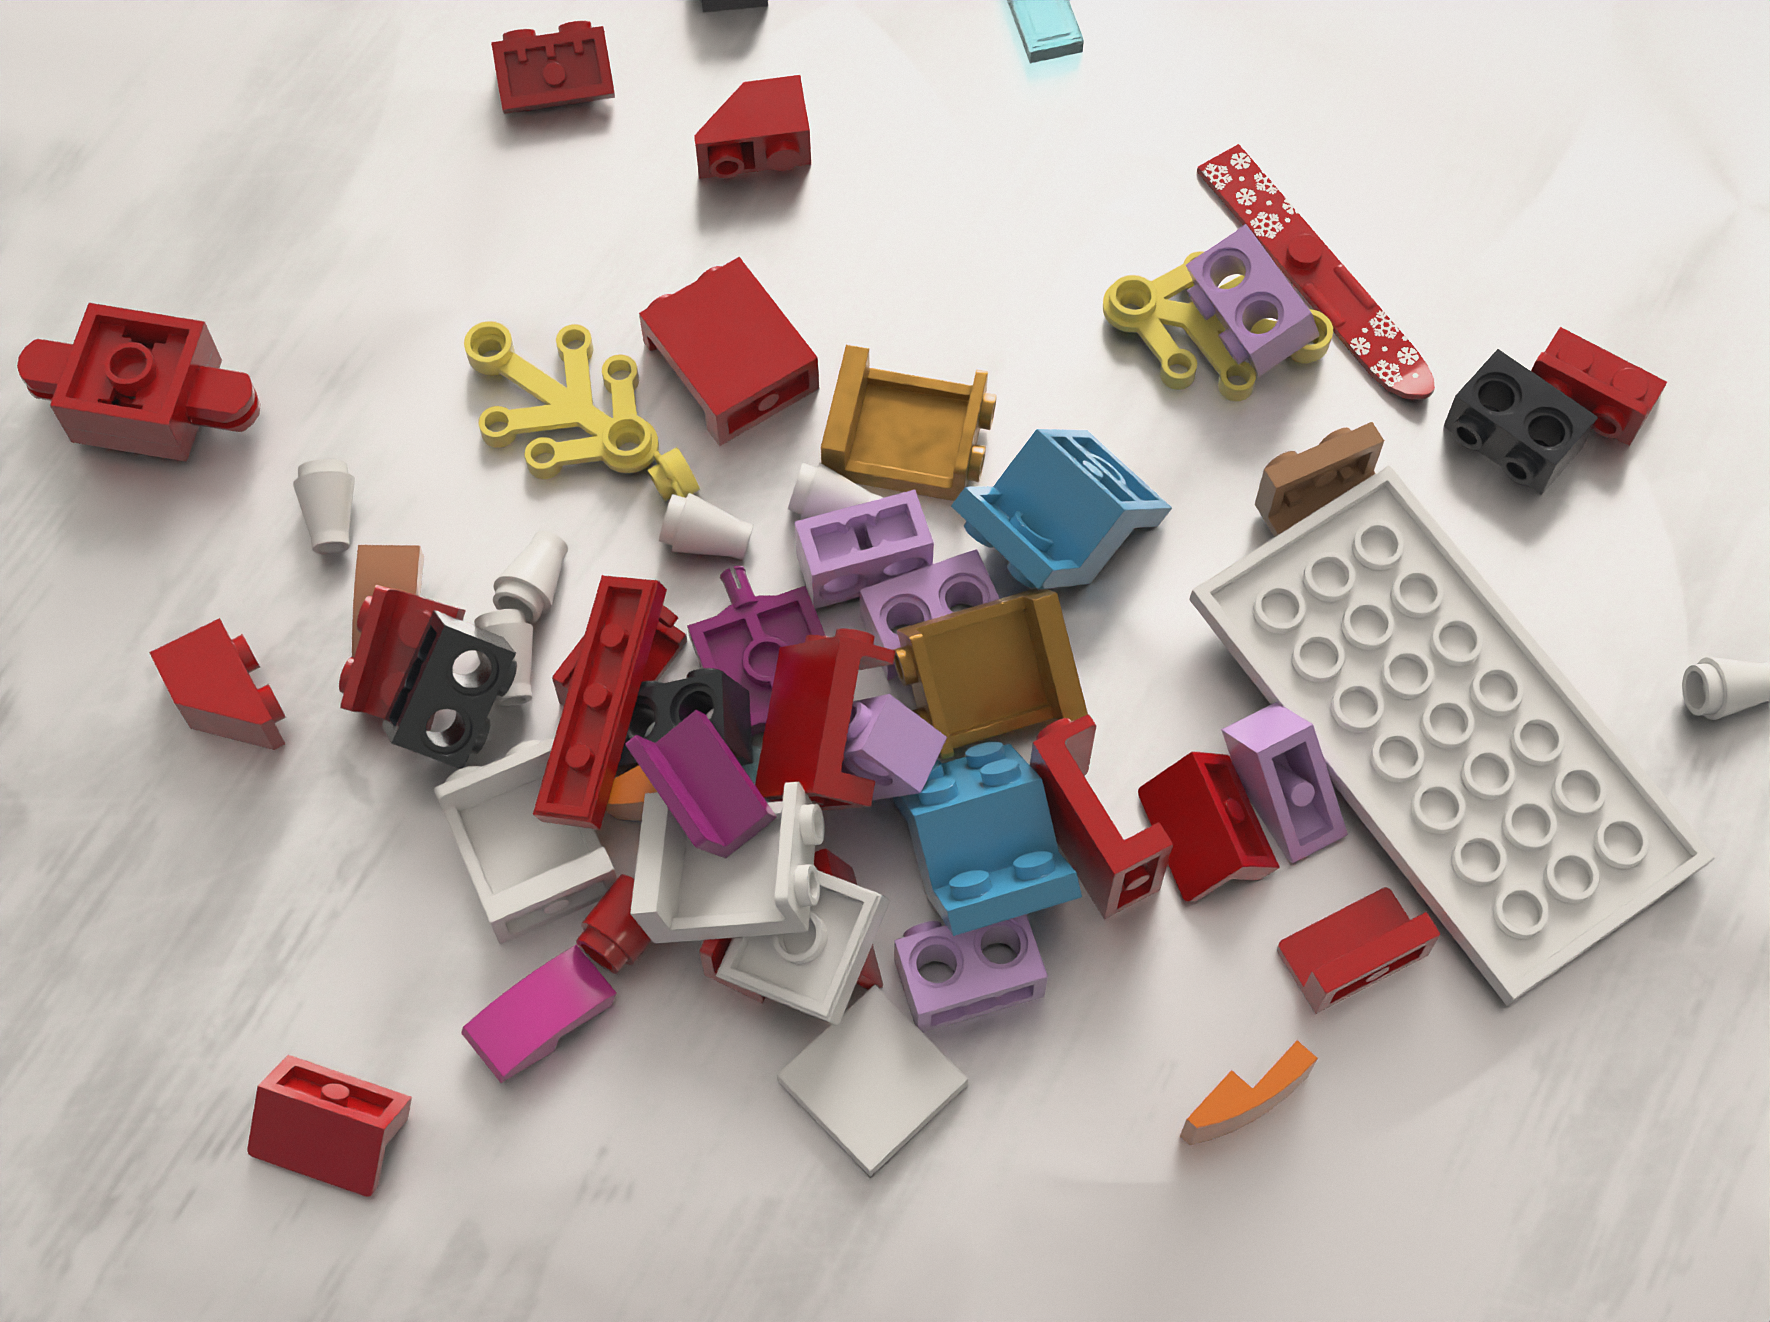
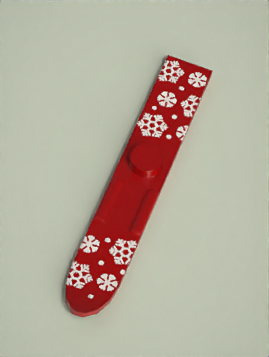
M1239 143L1197 166V173L1242 226L1246 224L1277 267L1311 307L1327 316L1332 323L1334 334L1373 379L1387 391L1405 399L1423 400L1434 393V377L1426 361L1414 345Z

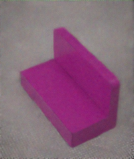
M697 710L656 743L638 735H635L625 743L697 849L727 858L777 818L708 717Z

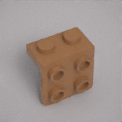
M1373 422L1353 430L1348 427L1337 429L1323 438L1319 445L1299 454L1296 451L1282 453L1267 464L1263 470L1254 505L1274 537L1376 474L1374 470L1385 440Z

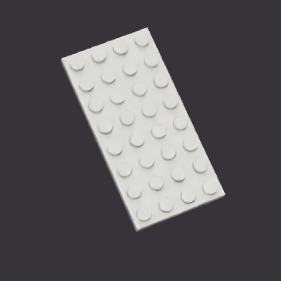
M1390 465L1192 589L1189 601L1269 703L1277 702L1314 725L1331 782L1507 1006L1696 874L1716 857Z

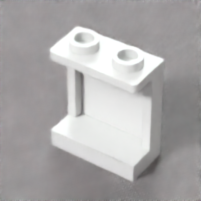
M554 738L542 742L537 740L523 742L512 748L506 754V757L483 767L468 766L452 773L445 783L434 788L499 944L600 901L617 880L615 869L606 849L601 846L594 829L546 823L533 815Z
M800 782L785 783L783 801L768 803L777 818L727 858L697 849L658 792L645 793L630 914L654 944L808 932L810 906L817 905L820 895L819 877L814 866L815 845L822 844L824 839V818L820 806L811 802Z

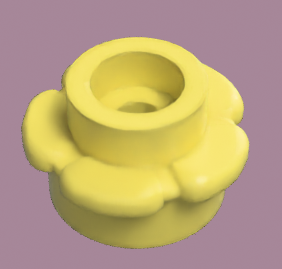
M677 447L663 455L659 451L653 453L657 465L647 471L664 502L671 499L672 494L686 498L689 493L693 494L700 490L688 463Z

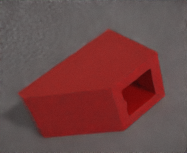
M801 75L745 81L735 90L694 135L699 179L712 177L731 178L743 173L766 170L786 171L797 166L812 165L810 126Z
M220 618L149 652L176 707L190 729L272 750L285 745L275 724L286 718L269 684L259 689L256 688L249 673L260 668L251 648L243 634L231 639Z

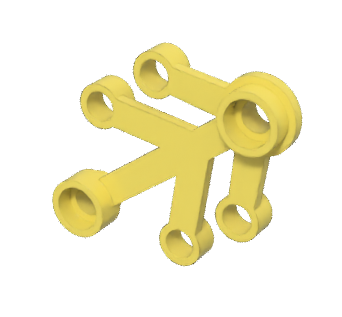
M1203 251L1189 254L1182 265L1152 281L1139 275H1126L1109 286L1104 294L1102 304L1106 320L1118 330L1137 332L1160 361V378L1167 387L1176 390L1189 387L1195 379L1197 359L1190 351L1179 349L1163 324L1181 327L1185 330L1220 375L1218 389L1223 397L1230 401H1243L1252 394L1256 381V372L1249 363L1244 361L1238 365L1231 357L1218 336L1226 329L1216 315L1205 320L1193 302L1187 304L1168 300L1186 288L1190 289L1194 286L1186 264L1204 253ZM1240 275L1219 286V288H1234L1242 282L1245 276ZM1127 304H1133L1138 306L1140 309L1131 310L1123 306ZM1312 309L1309 310L1313 315L1320 336L1312 341L1313 345L1307 344L1290 355L1294 361L1304 364L1324 357L1329 349L1333 335V326L1327 316ZM1262 319L1254 324L1250 332L1255 334L1266 333L1276 325L1277 321ZM1179 364L1186 367L1188 371L1178 374L1170 370L1169 367ZM1239 376L1247 383L1244 385H1234L1227 378Z
M486 321L476 324L467 332L464 339V348L469 364L474 370L489 376L501 374L546 404L511 410L502 406H493L486 409L480 415L478 424L482 438L487 445L502 448L510 445L515 440L517 434L570 427H580L593 436L557 443L547 437L532 440L527 445L524 455L529 472L539 479L553 478L561 471L564 465L603 461L614 471L635 473L647 468L655 460L653 453L659 450L658 436L650 423L637 416L634 390L638 387L639 375L636 362L631 357L621 354L609 357L602 366L604 386L612 394L613 418L593 406L588 360L592 357L594 348L591 334L584 326L578 324L567 325L556 336L558 354L565 365L567 388L517 355L514 350L511 334L504 325L493 321ZM574 340L584 342L583 346L578 349H568L565 347ZM488 351H499V353L494 356L483 357V355ZM622 370L630 373L623 380L611 378L612 374ZM496 422L508 424L505 429L499 432L488 430ZM631 442L639 445L633 450H619L625 443ZM542 453H549L554 456L552 460L544 464L534 461Z

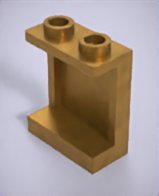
M846 344L820 447L821 464L856 484L900 492L916 490L917 495L955 501L962 490L968 487L969 481L980 482L986 446L977 445L980 429L991 430L997 401L996 394L987 393L988 371L976 369L973 385H966L870 368V348Z
M1034 588L897 629L901 647L893 650L895 651L894 663L903 686H912L917 709L912 711L947 737L938 756L941 760L953 757V749L1052 718L1057 720L1069 718L1071 721H1075L1088 714L1056 592L1048 589Z

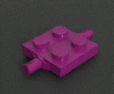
M734 566L735 579L739 588H737L730 568L720 574V579L724 584L732 605H729L717 616L687 625L700 667L719 669L749 691L751 735L754 736L765 731L779 648L804 643L806 635H826L806 586L779 595L755 596L745 568L743 566Z

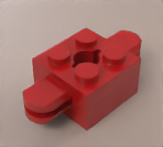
M88 303L73 344L35 339L24 347L18 357V372L28 391L36 399L51 401L50 407L72 443L187 462L199 426L243 432L255 423L260 414L261 403L250 376L244 372L220 368L222 358L205 321ZM125 396H135V399H130Z

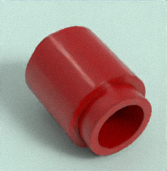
M621 874L583 920L581 927L584 931L576 940L579 948L588 957L614 974H618L625 964L633 965L652 942L630 914L635 878L625 874Z

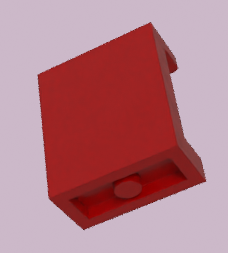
M740 256L723 266L709 268L695 282L673 294L659 296L645 310L639 312L644 344L651 352L657 349L661 352L705 412L707 430L719 447L820 389L817 355Z
M840 628L836 630L834 637L806 635L804 643L779 648L755 781L756 788L767 802L783 801L785 783L800 782L811 802L818 804L822 811L871 807L875 780L843 773L841 768L858 670L893 665L895 651L874 645L875 636L873 634L855 629Z
M1087 714L1073 722L1069 718L1059 719L1041 730L1032 744L1030 766L1042 778L1056 841L1105 920L1160 891L1173 843L1160 822L1125 840L1123 839L1085 778L1089 770L1097 727L1090 714Z

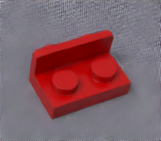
M586 20L572 21L559 25V32L536 35V30L517 29L504 33L502 41L491 42L503 113L509 114L615 98L604 26L592 27V23Z
M1559 327L1545 351L1539 354L1531 369L1540 378L1596 415L1598 419L1593 427L1595 432L1607 438H1615L1628 446L1635 439L1667 384V381L1562 327Z
M377 585L373 595H369L362 603L358 614L357 630L361 632L355 656L350 657L346 661L340 675L339 691L343 693L340 708L351 712H363L385 719L433 611L436 610L463 621L466 610L399 589ZM436 712L427 722L426 730L431 731Z

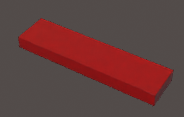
M601 576L533 811V815L542 822L601 829L667 589L658 580Z

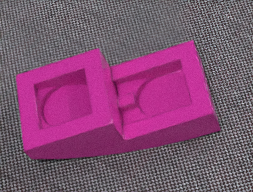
M576 944L533 971L500 995L465 1024L461 1034L499 1082L503 1083L554 1052L560 1037L610 1008L617 992Z

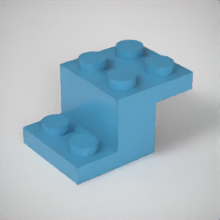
M1036 429L993 486L965 487L951 505L966 520L964 528L967 533L980 544L989 548L994 547L1010 562L1007 565V569L1011 575L1031 589L1091 584L1134 528L1158 527L1172 510V507L1088 430Z
M986 742L969 748L965 752L966 757L946 763L936 760L920 793L893 797L895 805L908 823L925 894L953 936L1082 897L1076 871L1059 853L1042 778L1011 744L1003 745L1000 742Z

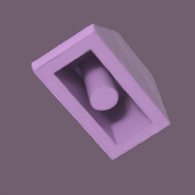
M1275 702L1221 729L1232 763L1250 802L1290 862L1294 863L1348 835L1312 723Z

